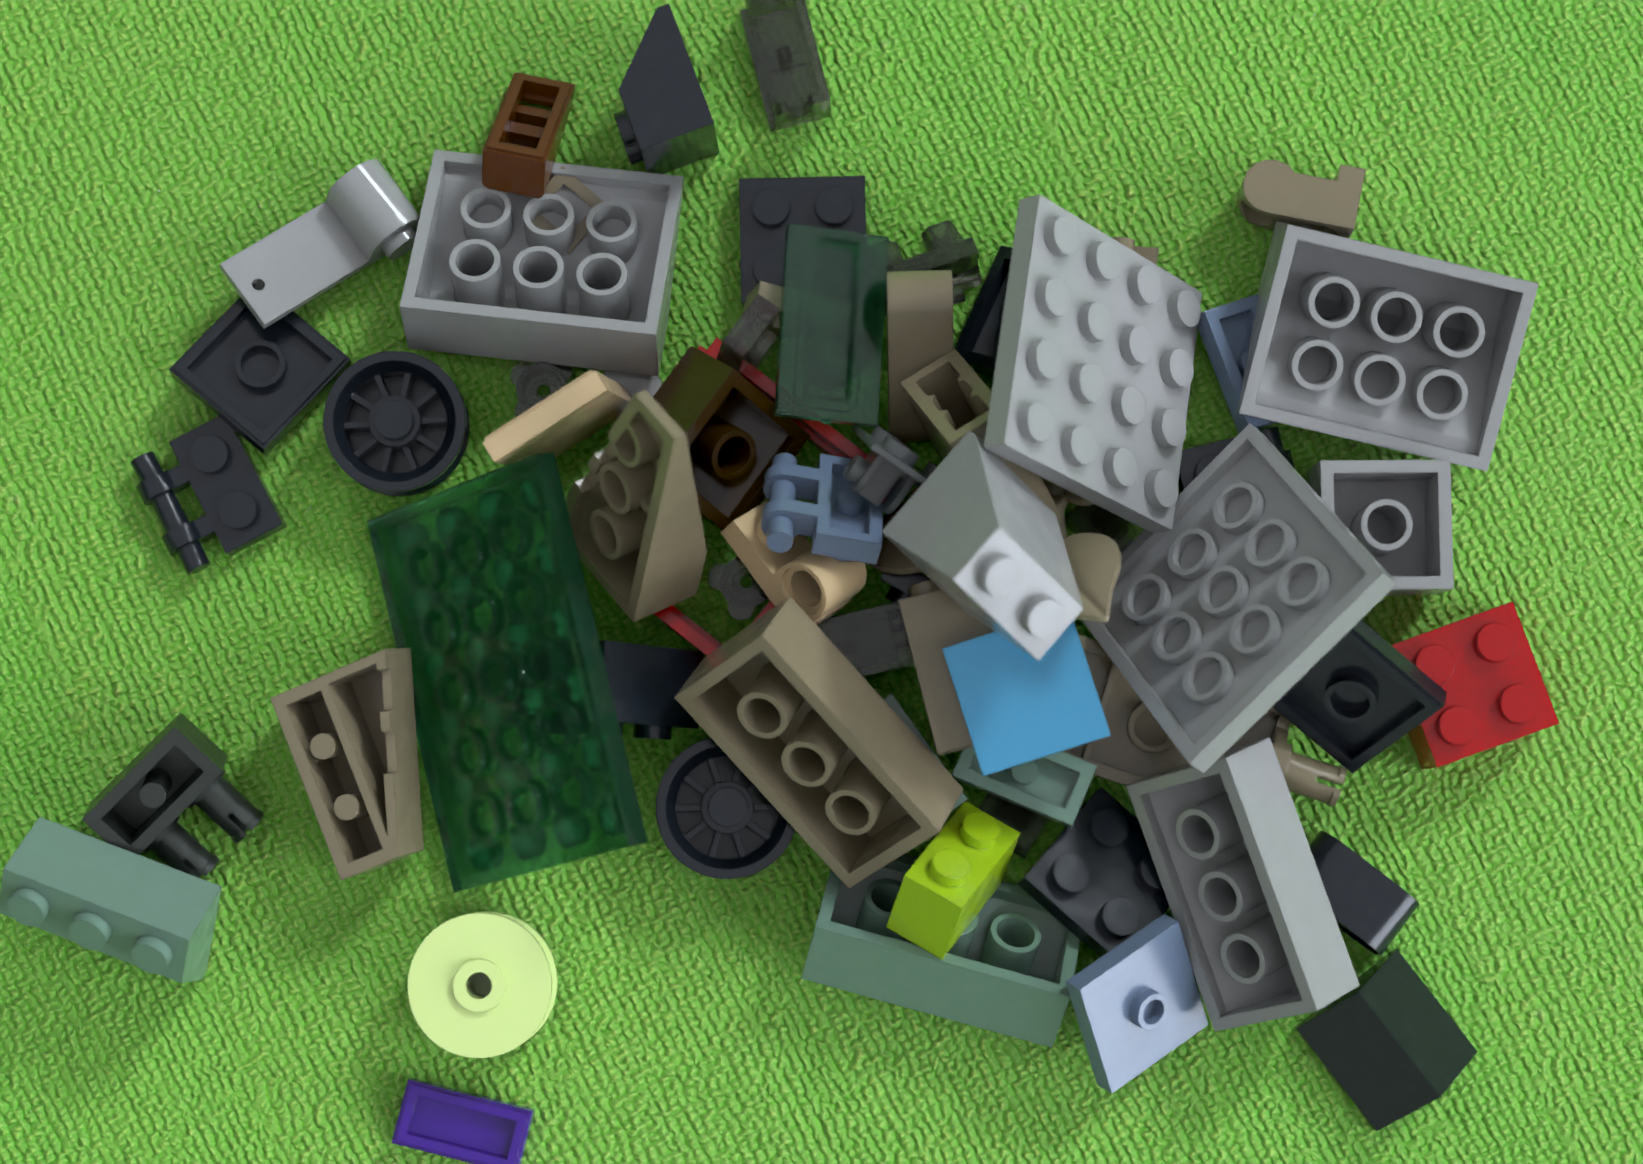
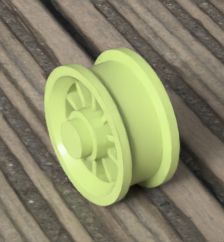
M475 912L446 921L434 929L420 944L409 969L408 999L415 1020L422 1031L435 1044L459 1056L489 1058L515 1049L539 1031L554 1006L558 977L551 950L542 936L529 924L517 917L501 912Z

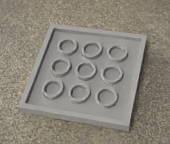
M1038 194L1020 199L983 448L1151 533L1172 531L1175 505L1179 494L1178 481L1183 442L1186 437V418L1190 386L1194 374L1193 362L1198 330L1197 324L1201 317L1202 292L1044 196Z
M1249 423L1178 495L1172 531L1151 533L1144 529L1121 553V570L1112 593L1108 622L1082 621L1187 762L1202 773H1205L1397 583L1268 438Z

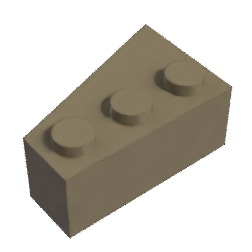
M411 648L381 650L270 698L340 880L367 874L424 850Z

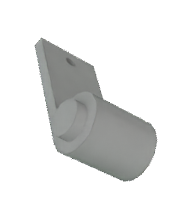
M378 159L368 160L357 165L338 179L330 188L324 203L222 262L220 270L263 329L385 255H387L389 260H395L409 252L413 248L420 215Z

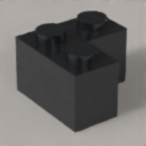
M522 640L517 717L543 719L542 732L581 734V722H584L583 733L622 736L623 724L634 725L633 738L671 740L672 728L698 729L699 724L674 697L703 660V653L694 650L606 640Z

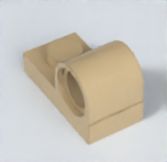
M769 500L733 520L720 532L774 606H777L791 596L816 625L848 604L851 598L861 591L866 583L867 571L865 563L839 561L829 556L812 554V546L804 535L794 537L793 545L787 552L777 553L770 550L767 546V536L764 535L761 529L762 509Z

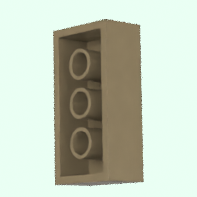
M791 596L704 657L674 697L848 888H851L939 833L964 789Z

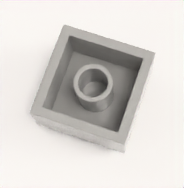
M1450 459L1320 460L1308 470V484L1397 583L1385 596L1440 595L1454 589Z

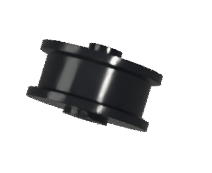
M405 351L375 353L358 360L348 367L332 386L325 403L323 415L325 439L337 464L356 482L382 495L396 497L413 496L435 488L455 471L465 454L469 440L470 425L467 407L452 379L443 369L429 359Z
M712 738L697 742L680 753L667 768L660 782L656 798V820L661 837L670 852L682 864L702 875L718 879H736L755 874L772 864L784 852L795 832V829Z

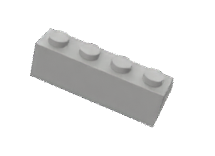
M1270 737L1228 749L1205 773L1186 763L1126 786L1172 915L1175 920L1179 921L1193 973L1214 1031L1315 1012L1360 986Z

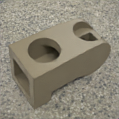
M1263 160L1254 164L1247 171L1237 196V206L1241 216L1248 223L1260 228L1274 231L1275 223L1279 221L1350 238L1355 227L1366 169L1341 164L1334 179L1331 180L1295 173L1287 164L1278 160Z

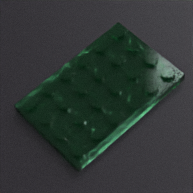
M554 452L532 454L368 520L367 525L396 648H411L416 734L453 892L646 843L647 837Z

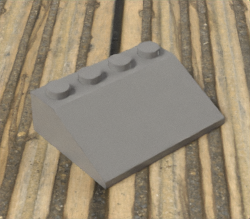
M434 149L399 306L408 348L659 376L668 325L684 176L554 163L549 181L555 174L576 177L604 201L591 208L565 185L556 194H544L541 198L488 189L482 184L481 154ZM542 214L557 229L542 230L533 223L536 217ZM587 215V235L568 255L566 252L573 244L575 228Z
M1276 221L1260 281L1258 303L1253 320L1237 412L1436 460L1450 459V463L1488 472L1539 284Z

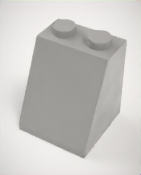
M968 431L881 533L965 612L1039 661L1083 610L1056 514L995 453L983 448L984 442L975 433Z

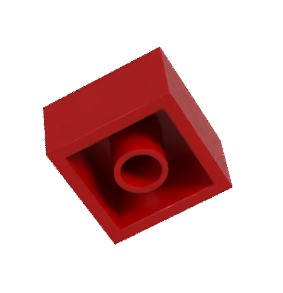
M1513 601L1392 644L1396 650L1447 692L1445 706L1408 732L1421 769L1438 768L1559 724Z

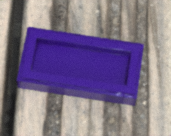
M410 1078L407 1081L392 1143L472 1164H521L535 1109Z

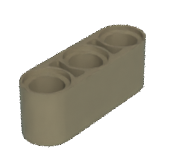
M952 270L887 271L889 433L904 443L931 442L900 382L953 350Z

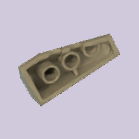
M646 390L635 393L608 432L610 442L607 447L593 454L587 463L590 468L588 475L575 481L569 489L560 531V537L633 622L697 595L707 554L686 434Z

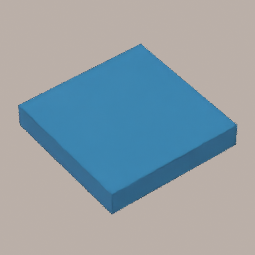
M1074 620L1039 661L996 632L942 648L983 776L1111 736Z

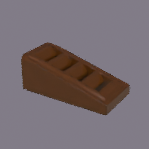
M514 73L483 148L482 184L486 188L533 198H541L544 195L574 99L575 84ZM521 102L550 107L552 110L521 105Z

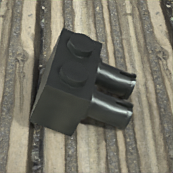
M180 712L90 802L82 820L107 843L138 855L142 852L145 854L151 850L167 866L200 878L202 874L206 876L214 868L219 858L215 854H211L177 822L180 814L187 807L191 808L196 804L231 837L233 842L238 843L247 835L245 831L248 828L252 830L265 813L252 805L222 777L226 772L224 766L227 755Z

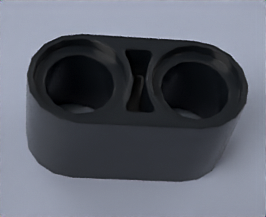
M1320 830L1309 846L1339 929L1363 947L1381 957L1419 906V903L1404 889L1345 844Z

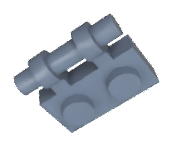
M779 453L774 456L772 466L767 469L764 475V494L769 502L762 509L761 529L764 535L767 536L768 548L777 553L787 552L793 545V538L797 535L812 537V554L829 556L839 561H857L877 565L882 547L883 511L881 508L883 501L878 507L860 494L849 489L851 482L842 476L846 466L851 461L849 458L820 453L817 468L797 465V460L792 454ZM799 499L812 500V501H814V503L802 502V501H797V500H799Z

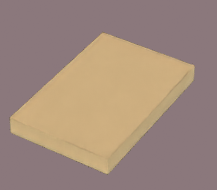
M590 369L484 438L485 441L482 443L495 463L533 473L616 420L632 397L625 386Z

